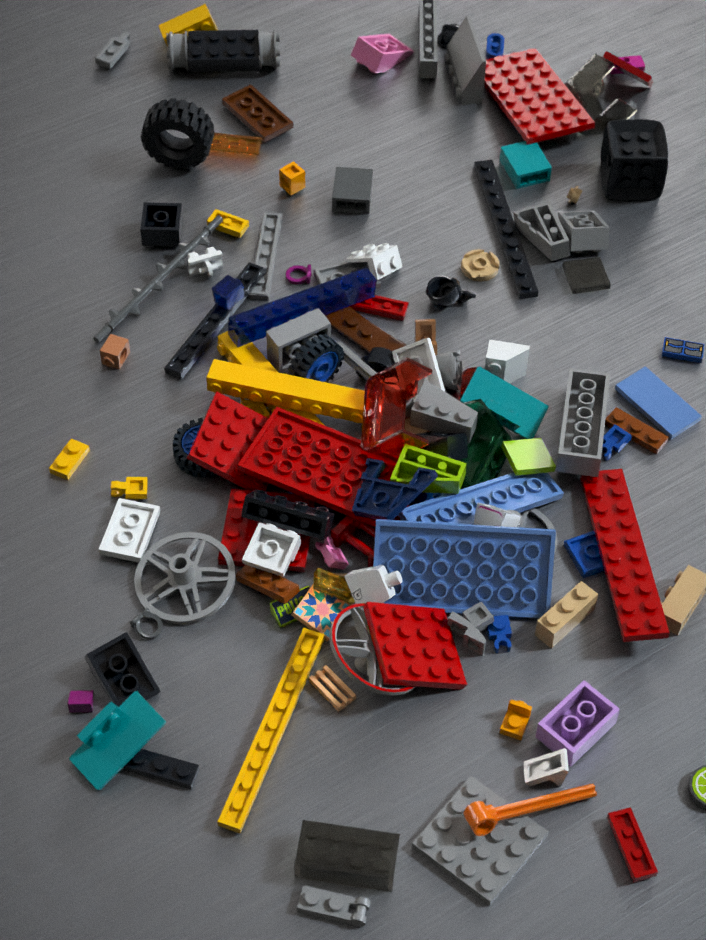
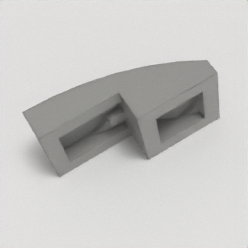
M452 611L448 617V626H450L451 632L464 638V647L483 656L486 647L484 636L467 619Z

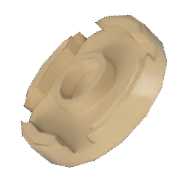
M482 249L471 250L464 255L461 261V270L467 278L473 281H488L498 274L499 260L492 252L487 253Z

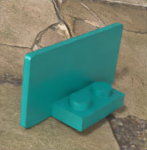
M480 366L476 368L460 399V402L525 439L534 438L549 408L545 403Z
M134 691L119 707L110 701L77 735L83 744L69 757V760L100 791L166 724V721L137 691Z

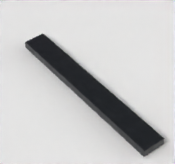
M250 262L245 266L165 366V373L183 379L265 275L266 269Z

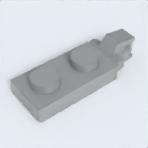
M123 31L118 38L112 37L95 57V63L111 69L128 49L131 42L130 33Z

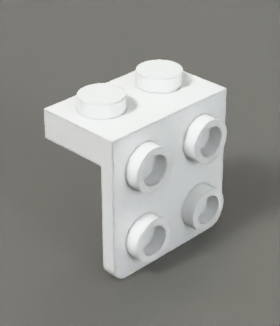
M388 243L375 246V244L365 245L363 250L354 251L351 253V256L346 258L347 263L368 262L372 280H379L402 268L397 245H389Z

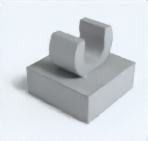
M482 602L463 612V618L472 623L480 632L485 630L487 625L494 622V616Z

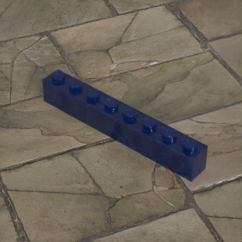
M366 267L229 317L228 335L236 346L240 347L266 337V331L284 324L317 308L326 315L375 297L377 279Z

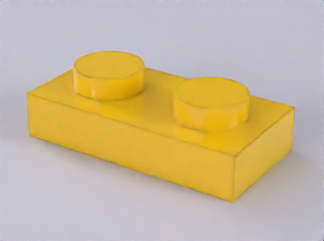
M217 209L214 210L207 220L208 225L218 215L221 216L223 222L215 229L241 238L249 227L248 220Z
M71 438L49 467L50 473L69 480L89 453V445Z

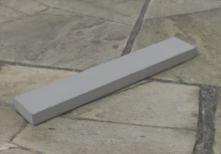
M263 212L254 264L264 267L266 273L250 292L249 299L269 301L282 213Z

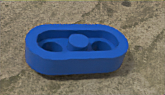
M498 33L488 35L486 57L490 59L496 56H503L504 37Z

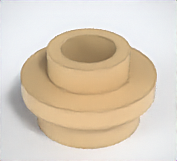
M579 186L570 188L566 197L569 199L568 203H577L582 193V190L578 189Z

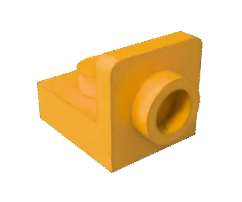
M510 699L499 733L522 741L531 717L532 707L523 701Z

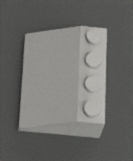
M469 15L461 23L447 45V53L444 54L445 64H448V74L452 75V85L456 87V97L460 99L461 105L482 103L486 59Z

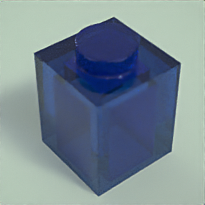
M230 275L225 276L211 288L214 302L227 310H230L245 297L242 282Z

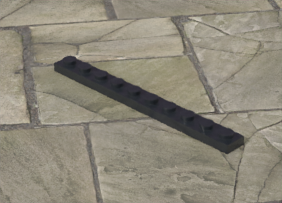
M493 160L474 162V169L518 298L538 297L539 291Z

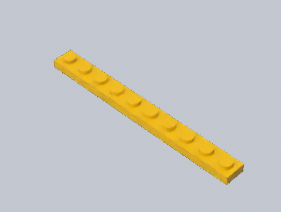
M303 628L217 821L218 826L241 833L324 642L325 634Z

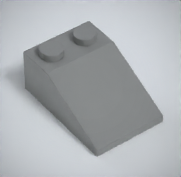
M595 210L558 212L559 221L569 239V246L572 252L582 253L583 250L601 252L604 249H608L610 227Z

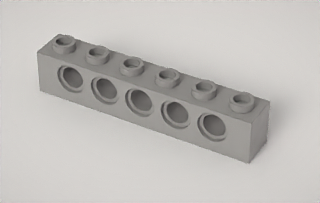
M419 0V78H437V0Z

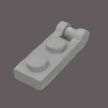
M303 885L297 905V912L355 926H365L367 919L365 913L366 910H369L371 901L365 897H353ZM349 907L355 908V913H349Z

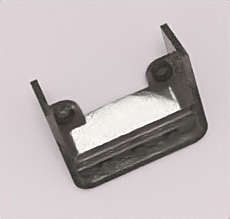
M596 53L565 83L566 87L595 122L593 129L579 132L584 136L602 134L608 122L629 119L637 111L636 108L619 98H616L603 111L597 97L603 93L605 88L603 78L615 66Z

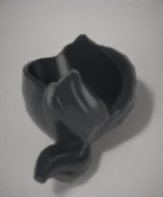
M436 276L428 282L426 294L430 301L437 306H450L456 301L467 302L469 299L476 297L475 293L461 290L460 282L454 277L451 279L447 276Z

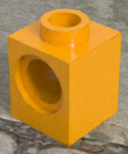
M294 161L280 168L279 186L291 196L305 188V171Z

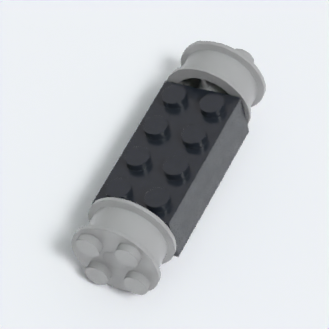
M276 29L273 32H261L259 30V37L258 30L188 31V34L187 31L184 34H173L170 31V33L166 34L168 69L174 71V68H186L189 73L259 71V57L260 69L263 66H274L275 69L280 67L279 31H276Z

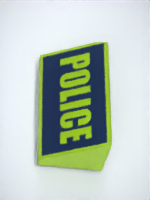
M309 585L299 589L300 592L286 604L277 600L270 603V612L280 628L297 621L291 614L310 589Z

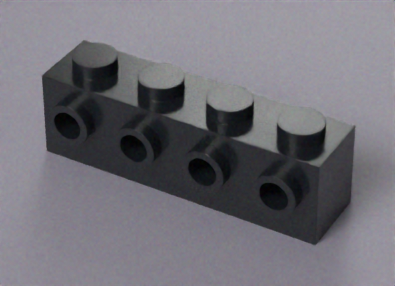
M254 490L245 496L241 517L264 524H273L278 528L324 540L331 533L335 514L330 513L324 507L313 508L302 501L291 502L284 496L276 495L274 497L267 495L266 491Z

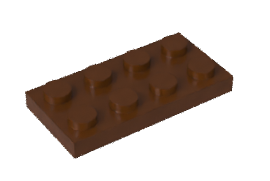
M251 84L222 98V104L264 143L293 128V121Z

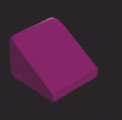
M94 690L70 691L68 699L69 713L93 712Z

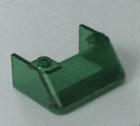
M482 399L463 402L478 412L476 429L470 443H468V458L460 459L461 462L467 463L466 476L460 490L497 478L507 458L501 447L502 442L512 441L510 435Z

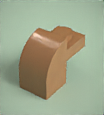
M435 319L415 320L414 342L431 338L435 355H437Z

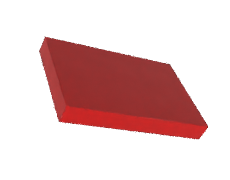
M605 51L603 55L605 63L651 88L653 84L652 76Z

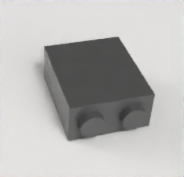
M336 167L332 196L333 212L370 213L373 169Z

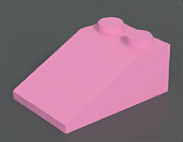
M380 34L358 37L351 56L359 64L368 67L370 72L378 74L388 71L412 55L414 51L392 35Z

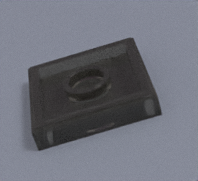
M600 256L563 262L562 267L573 294L610 289L611 283Z

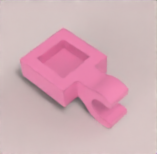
M331 536L324 539V544L320 542L315 543L316 548L321 551L324 557V562L329 567L344 570L349 565L341 549L335 547Z

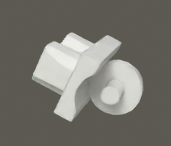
M214 247L206 248L205 254L200 256L196 252L188 253V272L190 276L206 273L208 278L213 277V271L223 267L221 250L216 251Z

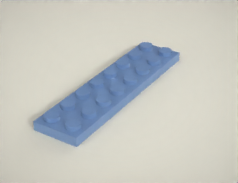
M513 472L461 489L458 494L448 493L408 506L398 516L402 521L473 525L477 502L521 513L562 499L564 492L548 472L515 476Z

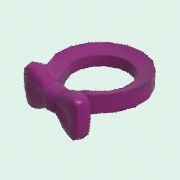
M308 264L307 268L300 265L290 267L286 271V280L295 285L305 282L310 284L312 275L311 264ZM295 270H301L307 275L300 279H293L290 273Z

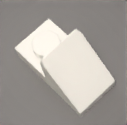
M565 748L524 761L525 783L529 786L549 780L561 786L569 772L567 750Z

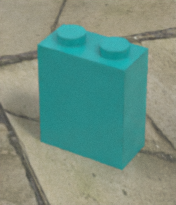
M526 141L501 147L500 162L516 189L550 181L552 167L537 142L527 144Z

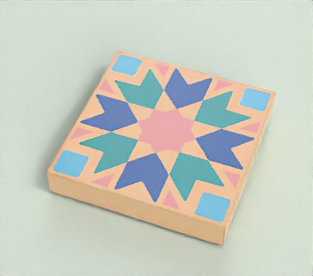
M316 580L291 615L310 630L325 634L324 640L328 641L333 620L350 604Z

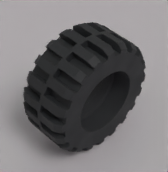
M171 98L169 101L165 99L160 101V103H155L148 110L141 131V142L145 151H148V155L151 158L154 157L157 163H163L168 168L171 166L174 169H189L191 166L195 167L204 162L209 155L215 133L214 124L209 115L205 114V110L201 107L198 108L195 103L186 102L185 99L176 100V98ZM166 130L180 131L189 138L175 137Z

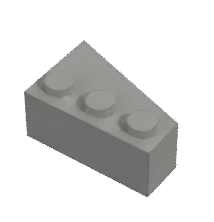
M550 201L514 212L516 229L551 261L570 256L569 239Z
M424 380L411 409L410 425L433 433H466L468 443H470L476 429L478 412L427 380Z

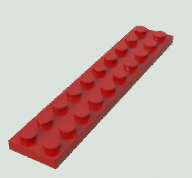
M600 470L598 477L580 475L623 642L669 638L668 625L623 470Z

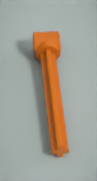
M587 784L495 808L491 804L485 805L482 801H475L465 808L463 814L475 835L484 836L490 833L500 820L596 797L597 792L595 791L594 784Z

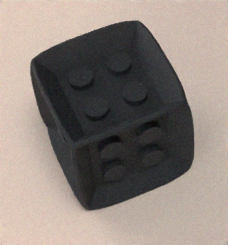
M623 119L608 122L603 134L600 165L605 196L609 199L625 201L659 198L664 189L668 170V145L662 123L648 119Z

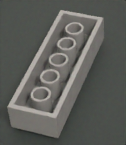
M569 368L556 472L598 477L602 456L610 373Z

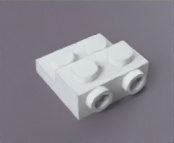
M259 523L242 558V562L245 565L284 577L290 562L294 561L300 548V536L291 530L284 531L278 529L273 524Z

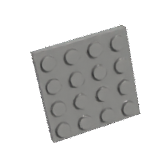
M470 776L414 840L412 848L490 906L545 840L549 831L524 814L498 821L495 828L487 835H475L463 814L469 804L475 801H482L485 805L491 804L495 808L510 803Z

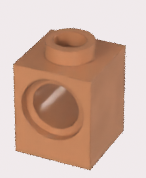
M110 334L100 349L101 363L108 367L120 369L130 354L129 339Z

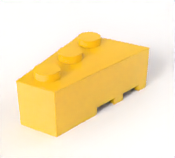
M206 4L158 25L167 47L166 34L170 33V31L173 34H184L187 31L188 34V31L218 30Z

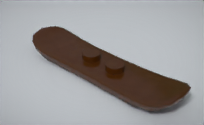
M323 292L318 294L312 301L313 310L319 308L329 320L333 329L354 342L368 354H370L374 347H382L393 351L406 346L405 343L365 319L333 293Z

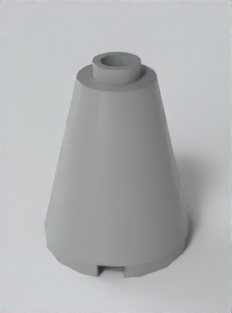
M459 350L435 355L445 389L461 390L458 384H462L463 370L462 361H458L457 356L461 355Z

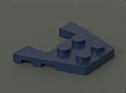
M367 458L365 463L367 468L362 473L361 479L363 482L361 488L357 490L352 511L355 516L374 520H393L438 475L435 470L419 467L409 484L381 480L378 478L386 467L385 463L382 460Z

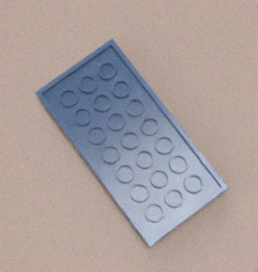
M376 519L373 567L384 565L388 574L399 571L402 577V583L393 586L396 594L384 603L444 609L445 613H452L453 611L463 614L465 610L482 602L490 613L495 616L508 615L511 617L541 618L551 606L556 530Z

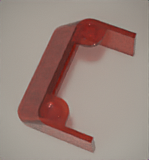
M406 357L368 379L364 394L362 450L370 454L400 455L405 444L418 448L429 445L428 440L405 430L406 401L410 400L418 392V381L432 374V369Z

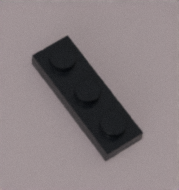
M141 749L124 766V771L192 790L200 770L198 764Z

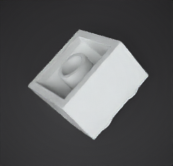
M489 340L485 370L508 383L524 377L527 370L530 346Z

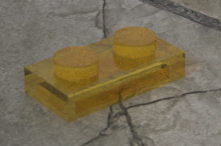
M320 568L316 569L313 580L314 590L351 604L355 602L344 577Z

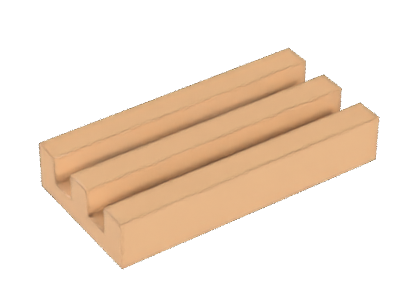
M327 665L323 667L322 671L318 670L315 676L309 677V682L338 712L356 700V694ZM321 679L342 703L340 704L318 680Z

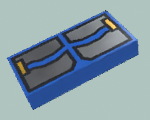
M665 337L662 356L702 363L705 344Z

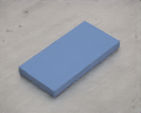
M646 366L615 386V390L671 440L701 421L702 416Z

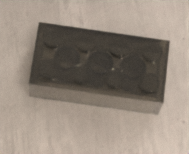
M303 820L294 864L295 878L392 892L400 834Z

